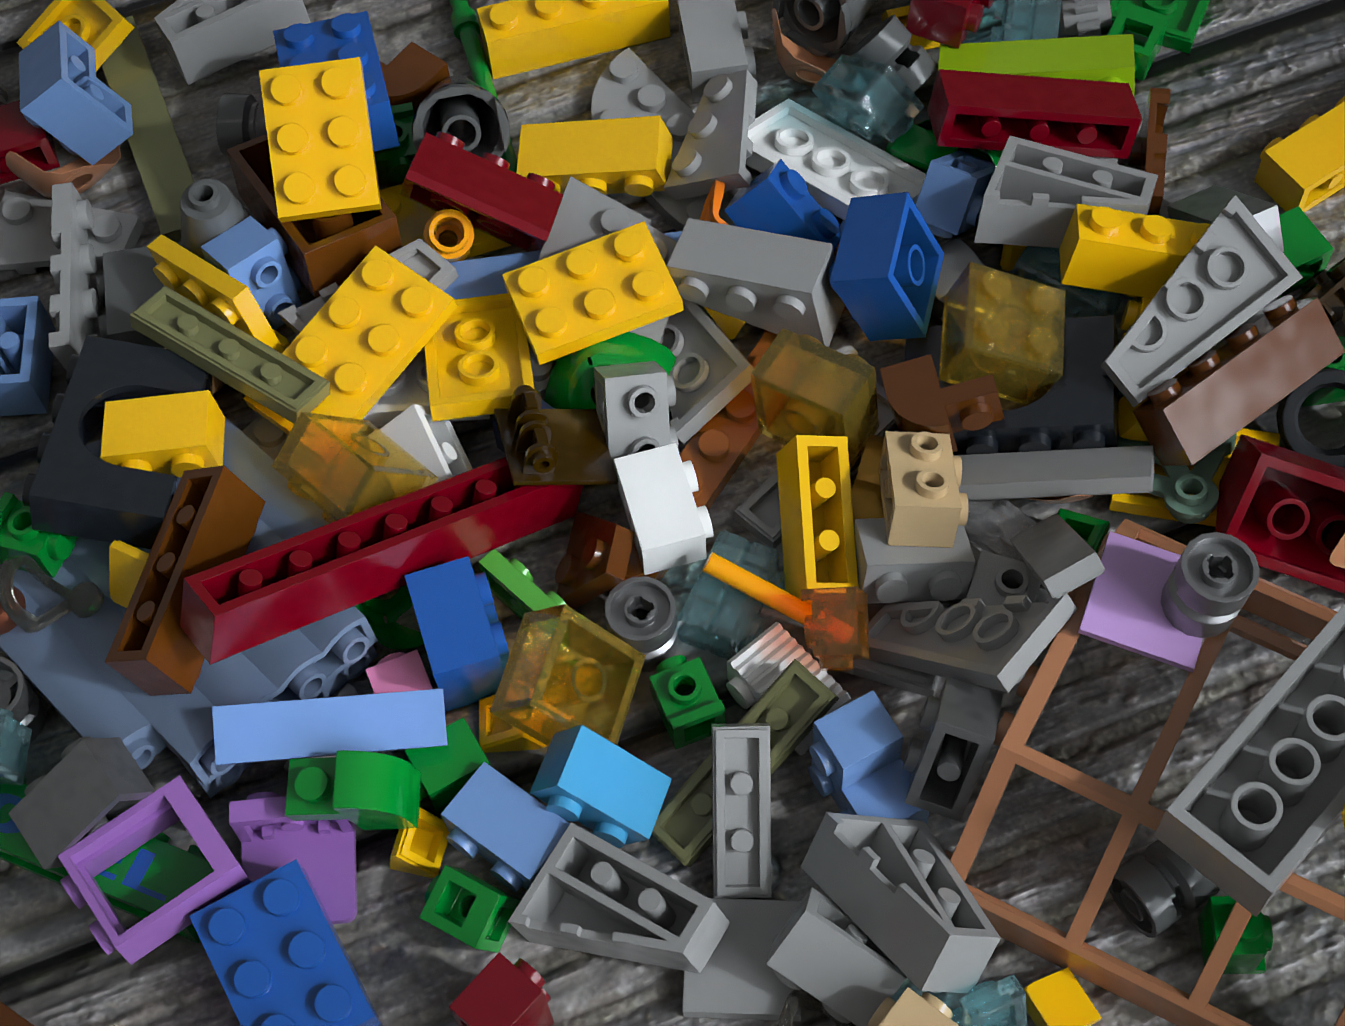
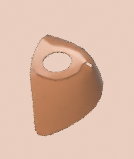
M772 8L771 19L777 60L787 76L809 87L821 89L862 87L873 77H865L853 62L811 54L808 50L788 39L781 33L776 9Z
M119 145L94 165L79 157L51 172L41 170L17 153L11 151L6 153L5 159L6 165L13 174L47 199H52V185L72 182L78 193L82 194L104 177L119 161L121 153Z

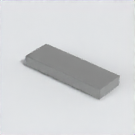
M769 723L711 724L713 897L769 898L771 897Z

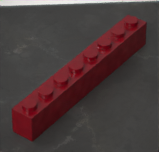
M506 457L184 578L180 628L211 665L405 586L407 583L404 575L467 556L471 559L574 517L583 485H513Z

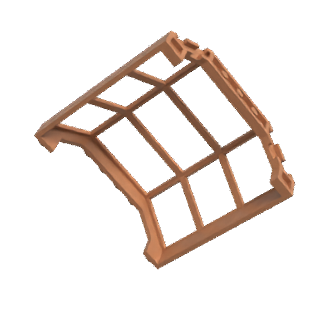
M1124 519L1114 532L1182 555L1187 545L1128 519ZM1109 533L1105 535L1098 549L1097 555L1100 560ZM1259 578L1256 587L1241 608L1311 640L1315 639L1337 613V611L1262 578ZM1094 579L1067 593L1077 607V610L1044 649L1048 652L1041 666L1038 667L1032 664L1028 668L1025 677L1020 681L1016 695L1024 699L1016 715L1005 711L997 726L993 742L994 745L999 746L997 754L954 853L948 850L945 853L965 882L1016 764L1121 814L1119 823L1068 933L967 883L965 884L1000 937L1063 969L1069 967L1073 974L1177 1026H1252L1208 1004L1252 916V913L1238 902H1235L1191 994L1084 941L1139 823L1155 831L1160 824L1165 811L1148 803L1228 632H1232L1294 661L1308 646L1238 614L1226 631L1218 636L1205 638L1199 651L1195 669L1193 672H1189L1133 793L1129 795L1025 745L1081 635L1078 631L1093 586ZM1292 873L1279 889L1345 921V897ZM1345 1005L1334 1026H1345Z

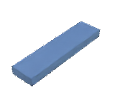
M443 689L213 706L211 708L215 766L336 756L337 751L341 750L383 752L447 746Z

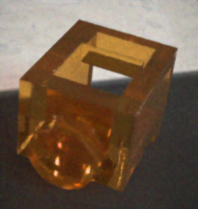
M856 586L801 589V601L812 606V615H806L805 641L808 648H813V656L819 658L820 670H853V660H869L867 593Z

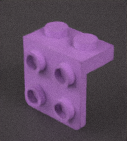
M257 792L248 795L246 800L229 802V824L241 841V867L251 882L297 859L306 870L332 924L349 923L355 919L357 915L356 826L349 819L292 821L285 816L287 796H280L273 792Z

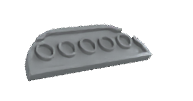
M629 47L618 54L603 70L592 95V120L661 116L673 137L672 169V163L678 155L687 134L688 125L695 113ZM746 165L745 168L751 173V182L757 175ZM741 188L724 191L719 217L727 224L735 223L724 210ZM654 191L651 195L644 196V198L676 231H683L688 218L700 219L708 194L674 200L666 191Z

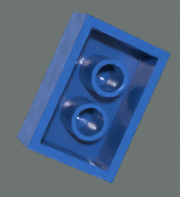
M367 11L354 14L345 13L335 18L307 24H293L287 28L273 31L280 67L360 57L374 152L400 146Z
M297 859L189 915L241 1026L382 1025L306 870Z

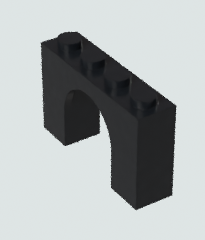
M1115 315L1061 318L1060 369L1053 386L1040 399L1027 406L1013 410H1003L1005 419L992 422L980 430H963L953 433L958 450L954 451L953 455L1118 447L1119 389L1100 366L1119 342ZM958 325L928 326L926 337L906 339L904 362L931 354L941 388L964 382L965 350Z
M86 335L80 355L72 354L66 374L68 388L66 393H58L56 395L52 411L54 426L51 433L44 432L41 436L37 454V461L40 465L36 474L29 473L26 477L22 493V503L24 506L30 507L33 530L110 543L114 540H120L134 547L152 549L176 492V476L107 463L93 455L85 445L95 433L103 428L105 402L209 390L212 394V375L169 349Z

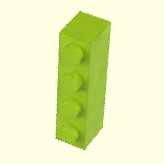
M1133 34L962 43L959 49L943 44L939 48L938 70L1129 83L1135 98Z

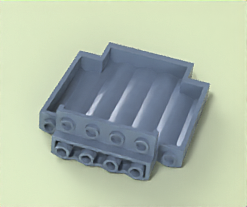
M225 417L223 465L266 501L257 523L256 532L251 538L245 555L340 520ZM102 438L85 446L93 455L101 459ZM176 477V489L181 480L180 477ZM78 537L72 554L63 562L55 578L0 565V570L3 573L0 575L2 580H6L23 593L26 603L23 617L17 626L8 633L0 635V650L17 665L27 680L80 738L87 736L92 738L120 737L141 770L145 769L157 754L168 747L210 799L221 789L236 782L242 772L252 764L242 763L215 766L211 711L213 706L328 698L350 679L360 676L367 669L369 663L378 656L373 646L378 640L366 617L353 606L211 665L204 659L200 676L195 682L191 694L150 696L105 663L127 608L114 603L110 597L109 546L112 543ZM135 547L149 554L151 552V549Z

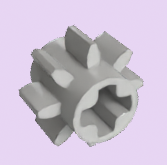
M1110 0L1062 1L1066 37L1075 35L1079 37L1102 36L1101 31L1111 29L1113 22Z

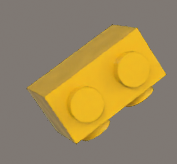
M209 390L105 402L100 457L103 461L113 465L169 474L180 478L186 470L223 466L225 416Z

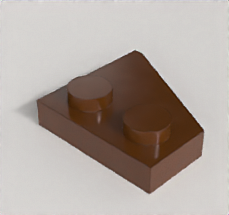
M1150 88L1139 135L1136 136L1127 159L1128 165L1136 166L1138 170L1158 175L1147 215H1159L1164 197L1168 134H1163V123L1170 104L1171 95L1170 89Z
M582 512L575 514L566 555L559 562L555 573V582L559 584L557 595L564 600L571 611L625 581L635 532Z

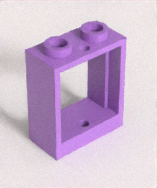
M180 775L58 855L69 873L60 880L64 889L79 909L88 904L97 918L95 922L89 925V929L107 955L117 950L131 965L191 925L192 921L189 915L252 883ZM181 820L214 871L127 930L94 877Z

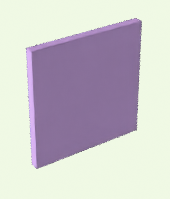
M1110 531L1101 557V562L1106 570L1094 579L1078 633L1193 672L1203 638L1189 636L1176 629L1165 617L1161 605L1162 588L1181 555Z

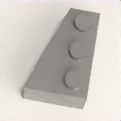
M177 0L154 17L171 61L188 85L200 79L208 78L221 69L238 61L248 59L255 53L275 45L274 30L284 29L298 23H311L303 0Z
M1009 136L983 197L974 243L1060 248L1077 203L1096 207L1104 206L1115 210L1147 215L1158 175Z
M688 218L667 264L668 271L681 298L827 353L845 307L842 299L830 285L829 269L831 263L835 261L832 243Z
M826 812L801 864V868L920 991L971 994L1001 937L925 821Z
M572 822L508 920L530 943L699 974L730 925L729 920L713 900Z

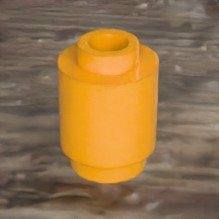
M443 209L434 213L427 220L424 227L423 241L448 262L463 261L471 252L474 229L471 221L462 212L454 209ZM444 233H451L457 238L458 243L453 247H445L439 243L438 239Z

